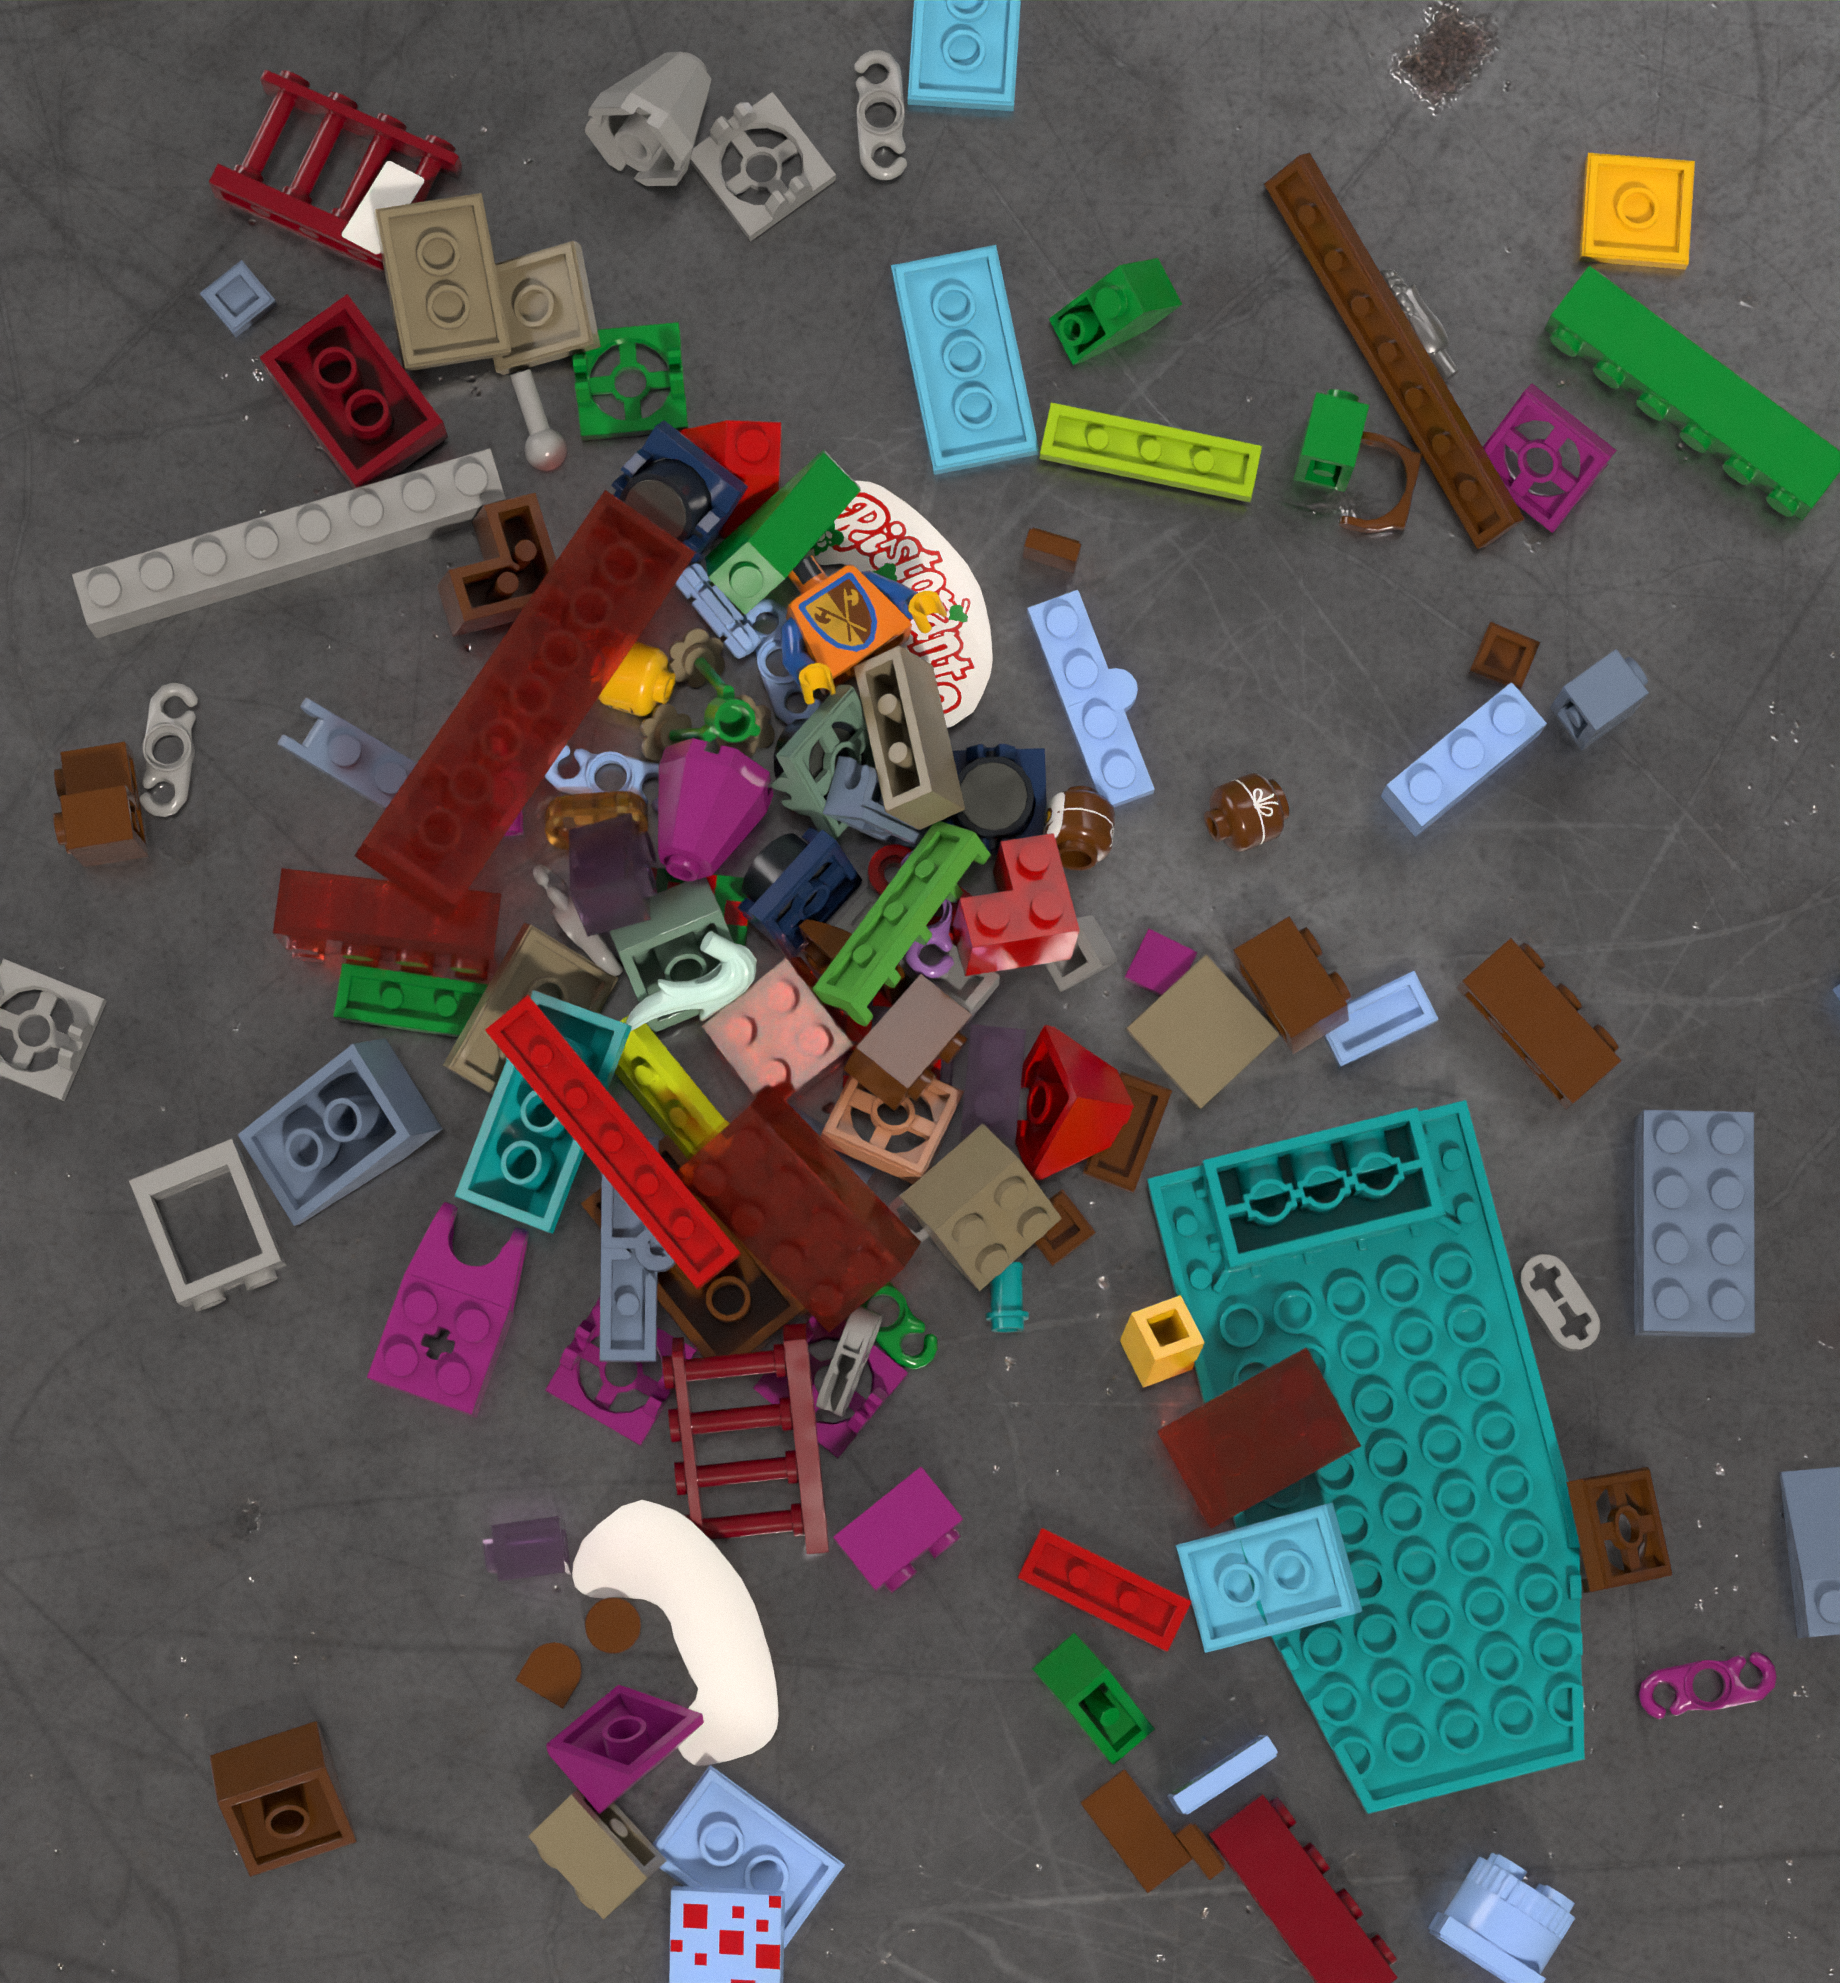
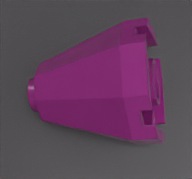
M695 738L667 746L659 763L660 863L666 866V870L670 875L683 881H695L696 879L713 875L765 816L773 797L772 787L768 788L771 781L769 771L736 748L721 745L718 754L704 751L707 741Z

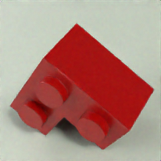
M1054 833L1001 841L993 868L998 893L960 898L952 928L965 976L1069 960L1072 957L1080 931Z

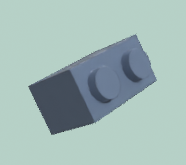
M1615 649L1563 686L1550 709L1579 748L1583 750L1635 713L1649 694L1644 686L1648 683V680L1641 667L1633 658L1628 656L1624 659L1618 650Z

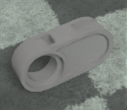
M859 1305L854 1307L823 1381L816 1407L831 1411L841 1417L844 1416L882 1322V1314Z

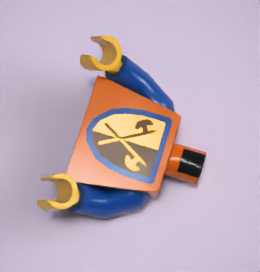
M809 555L803 558L788 575L801 595L788 605L787 621L781 627L782 664L797 684L801 686L805 703L808 705L815 703L813 690L819 688L823 695L829 692L831 695H834L836 693L835 688L855 676L854 666L907 642L912 628V623L909 619H914L921 633L926 634L932 630L926 616L938 613L942 617H946L947 612L936 592L922 591L918 593L901 583L870 570L860 572L852 564L846 565L828 577L815 558Z

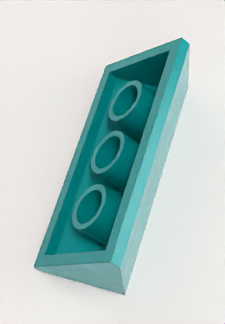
M533 990L531 999L608 1091L632 1026ZM508 1058L455 1197L553 1234L584 1151Z

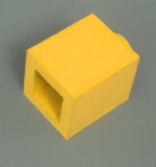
M1181 1295L1131 1313L1120 1339L1123 1349L1143 1388L1192 1370L1194 1361L1197 1360L1205 1343Z

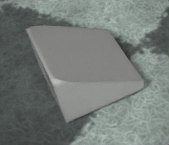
M1093 915L1077 918L1080 931L1071 959L1045 963L1060 992L1069 989L1117 962L1114 951Z

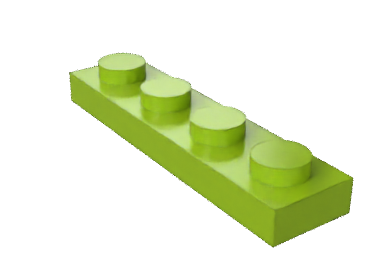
M1051 402L1039 459L1250 502L1262 446Z

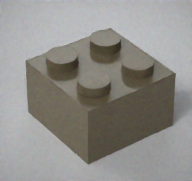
M983 1123L899 1196L943 1255L979 1291L996 1276L1000 1275L1013 1261L1062 1219L1020 1159Z

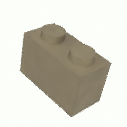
M579 1789L571 1794L528 1836L537 1846V1851L543 1861L549 1866L558 1869L575 1888L578 1899L589 1909L595 1910L603 1920L667 1861L614 1802L599 1814Z

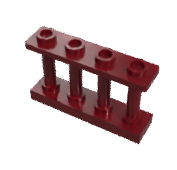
M264 70L260 78L265 93L274 99L242 165L236 164L232 170L217 164L209 180V185L215 198L385 273L381 252L380 254H374L343 238L342 232L379 175L390 150L419 162L415 174L422 177L424 183L411 202L412 204L425 202L439 171L453 178H459L462 165L459 156L454 153L456 148L449 142L434 135L428 134L424 140L406 132L407 126L390 115L378 113L375 118L357 110L359 105L355 101L340 93L331 91L327 97L309 89L310 83L293 72L281 70L278 75L269 70ZM295 107L322 119L290 187L284 186L282 191L263 184L265 179L261 176V173ZM343 128L371 142L339 208H332L331 212L328 213L311 205L313 200L309 196Z
M806 1323L783 1325L784 1343L774 1344V1350L686 1359L684 1337L672 1338V1355L662 1356L665 1389L676 1388L678 1408L668 1409L671 1442H682L684 1461L674 1462L677 1495H688L690 1514L684 1516L691 1520L710 1540L794 1532V1537L805 1536L807 1554L829 1552L828 1526ZM775 1372L777 1378L788 1377L790 1397L779 1398L780 1403L692 1412L689 1381ZM782 1426L783 1431L793 1430L795 1450L785 1451V1457L698 1465L696 1434ZM788 1479V1484L799 1483L801 1503L791 1504V1509L704 1518L702 1487Z

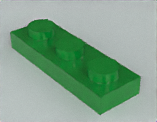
M342 963L334 1018L341 1021L459 1037L489 984Z

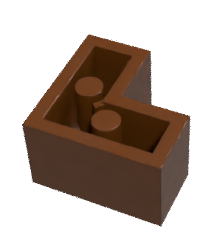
M536 493L484 505L472 521L484 561L448 570L437 585L453 637L555 611L567 597Z
M124 741L60 752L62 768L54 769V780L62 812L53 814L58 844L65 845L67 854H72L83 867L149 857L142 808L139 802L140 795L134 756L128 744Z

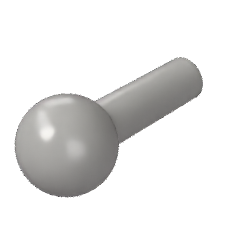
M531 369L510 375L529 432L524 446L525 457L530 465L538 470H554L566 458V441L559 432L549 427Z

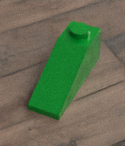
M823 449L705 557L708 578L746 615L785 580L861 491V487Z

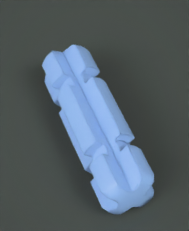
M695 563L688 566L675 579L678 589L687 599L691 596L694 598L695 601L692 602V606L719 638L723 635L727 638L724 641V645L734 657L740 659L752 653L761 642L760 636L749 623L746 625L741 623L744 619L742 614L716 585L712 587L709 584L711 580L700 564Z

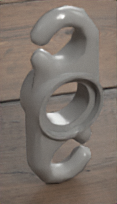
M874 50L861 55L854 64L855 71L858 73H864L874 63L884 65L888 71L887 79L879 84L871 83L864 76L859 77L856 81V87L859 92V102L857 105L859 154L861 165L871 177L879 180H890L902 174L907 167L906 159L898 157L892 165L882 167L877 165L873 157L875 151L882 146L890 147L897 154L903 153L906 148L902 137L905 121L902 73L900 65L890 53ZM877 102L888 103L896 112L894 122L885 128L873 127L865 118V113L869 106Z
M172 682L161 686L151 698L149 704L146 733L142 746L143 755L146 760V772L141 783L144 788L150 789L158 782L165 781L173 787L174 791L173 798L166 803H158L148 792L140 795L139 802L145 811L154 816L167 817L176 814L188 797L192 763L195 756L191 728L196 716L193 711L188 710L180 717L172 718L164 711V702L172 696L182 698L189 707L197 704L198 697L194 691L182 683ZM167 735L179 737L184 744V752L181 758L172 764L160 763L154 757L156 742L161 737Z
M542 864L535 866L532 870L534 879L537 884L543 885L547 896L555 906L552 909L553 916L563 931L577 946L587 953L599 968L613 976L620 975L623 971L622 963L618 956L611 953L608 944L603 939L601 933L604 931V928L595 913L552 869Z

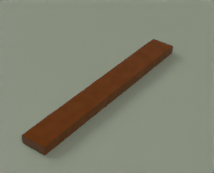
M1310 153L1299 155L1264 183L1475 546L1477 549L1486 547L1521 523L1525 518Z

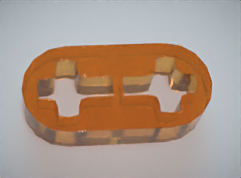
M630 791L563 795L552 800L545 811V834L547 840L553 846L562 850L630 846L641 841L648 830V808L646 802L639 795ZM628 813L630 823L619 824L617 814ZM573 817L576 827L565 828L563 818Z

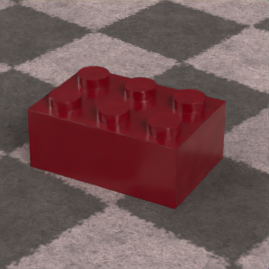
M348 294L259 356L268 376L353 489L394 477L448 438L442 419Z

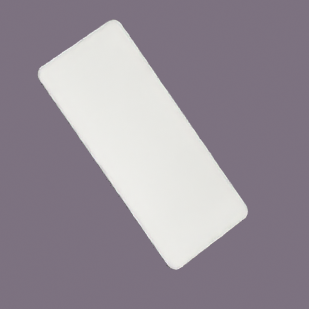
M387 161L342 232V237L374 254H380L381 249L374 217L375 209L411 204L423 185L424 179L392 161Z

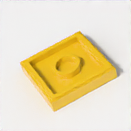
M1588 153L1585 163L1579 261L1686 270L1689 264L1695 161Z

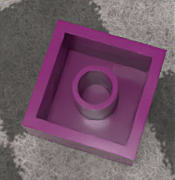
M919 1467L833 1538L875 1593L885 1586L892 1594L917 1573L912 1563L925 1552L929 1551L935 1559L960 1539L961 1535L955 1528L962 1523L963 1518L925 1470Z

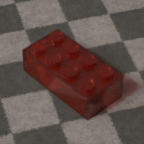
M281 868L273 934L285 950L292 952L293 959L301 961L324 962L325 954L346 958V964L379 968V960L401 964L400 970L403 972L421 975H432L434 967L449 968L455 971L454 977L471 981H487L488 973L495 974L504 957L510 910L501 893Z
M766 1083L699 1143L675 1172L829 1333L902 1271L921 1244V1241L769 1083Z

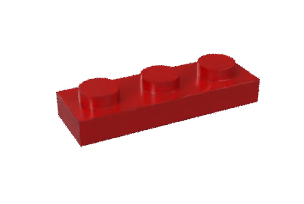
M1041 1528L1017 1579L1165 1652H1168L1192 1602L1044 1528Z

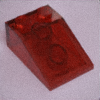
M1307 1347L1156 1431L1210 1529L1361 1446Z

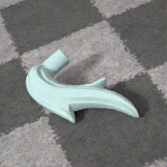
M710 931L705 935L700 949L720 960L721 962L706 975L689 981L673 982L658 979V985L661 990L646 997L636 1005L629 1014L626 1024L632 1026L631 1031L655 1018L690 1009H700L699 1018L701 1021H705L733 1002L749 988L755 979L757 959L746 946L735 944Z

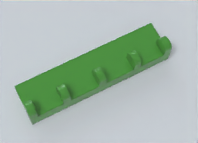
M941 821L931 826L812 988L822 1002L845 1010L855 1022L862 1026L869 1024L873 1018V1014L867 1008L871 1000L883 984L892 988L896 987L901 980V976L895 967L914 941L921 945L928 943L932 933L926 925L945 899L953 903H957L963 891L957 882L970 864L974 861L984 865L991 856L977 834Z

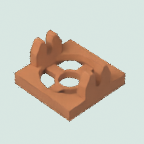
M850 1075L821 1133L819 1143L914 1184L932 1168L936 1154L939 1153L949 1125L962 1100L964 1091L934 1079L921 1096L931 1110L933 1122L916 1115L910 1096H907L900 1105L907 1111L908 1119L901 1125L893 1126L886 1124L878 1116L877 1109L884 1102L878 1097L862 1091L866 1087ZM854 1108L870 1114L871 1121L876 1129L869 1142L862 1140L853 1128L851 1114ZM906 1131L926 1139L921 1145L908 1152L892 1153L885 1150L891 1136L901 1135Z

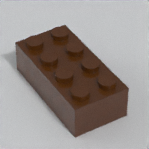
M667 1134L659 1141L660 1156L742 1255L699 1290L677 1264L667 1271L659 1272L657 1301L702 1357L758 1352L784 1331L783 1325H792L806 1314L807 1307ZM602 1187L581 1203L586 1213L600 1230Z

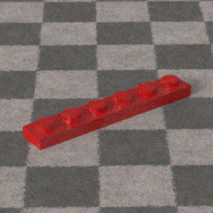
M529 995L485 1029L487 1034L698 1290L742 1255Z

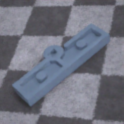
M646 1137L659 1153V1138ZM603 1174L601 1198L600 1362H657L658 1273L669 1270L676 1263Z

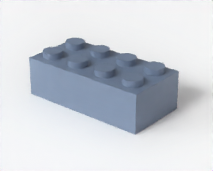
M1643 1110L1634 1117V1335L1740 1338L1755 1333L1754 1112Z

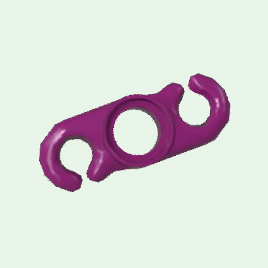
M1758 1651L1751 1654L1750 1662L1759 1667L1763 1675L1762 1681L1757 1687H1747L1742 1683L1740 1673L1746 1664V1659L1740 1655L1734 1656L1727 1661L1703 1660L1653 1671L1641 1683L1639 1690L1640 1703L1647 1714L1656 1719L1664 1718L1666 1709L1657 1704L1653 1697L1654 1689L1661 1683L1669 1684L1675 1690L1676 1697L1670 1706V1712L1676 1716L1688 1710L1710 1711L1763 1700L1775 1688L1777 1679L1775 1666L1766 1655ZM1703 1669L1716 1671L1723 1681L1721 1695L1711 1702L1700 1700L1693 1691V1679Z

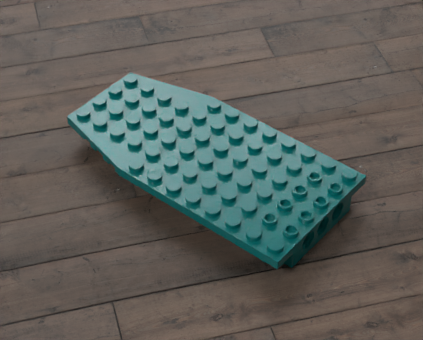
M1463 1100L1419 1112L1418 1108L1415 1107L1205 1159L1200 1166L1148 1178L1146 1183L1175 1296L1181 1295L1205 1342L1197 1360L1194 1361V1370L1235 1529L1333 1503L1362 1612L1272 1635L1271 1638L1365 1813L1370 1814L1585 1759L1584 1698L1581 1665L1583 1642L1580 1599H1582L1580 1543L1566 1483L1568 1482L1467 1101ZM1242 1546V1550H1243L1245 1562L1248 1563L1247 1558H1246V1555H1245V1552H1244V1549H1243V1546ZM1249 1574L1250 1582L1254 1593V1580L1252 1576ZM1259 1599L1256 1602L1257 1609L1260 1612L1266 1625H1268L1261 1601Z

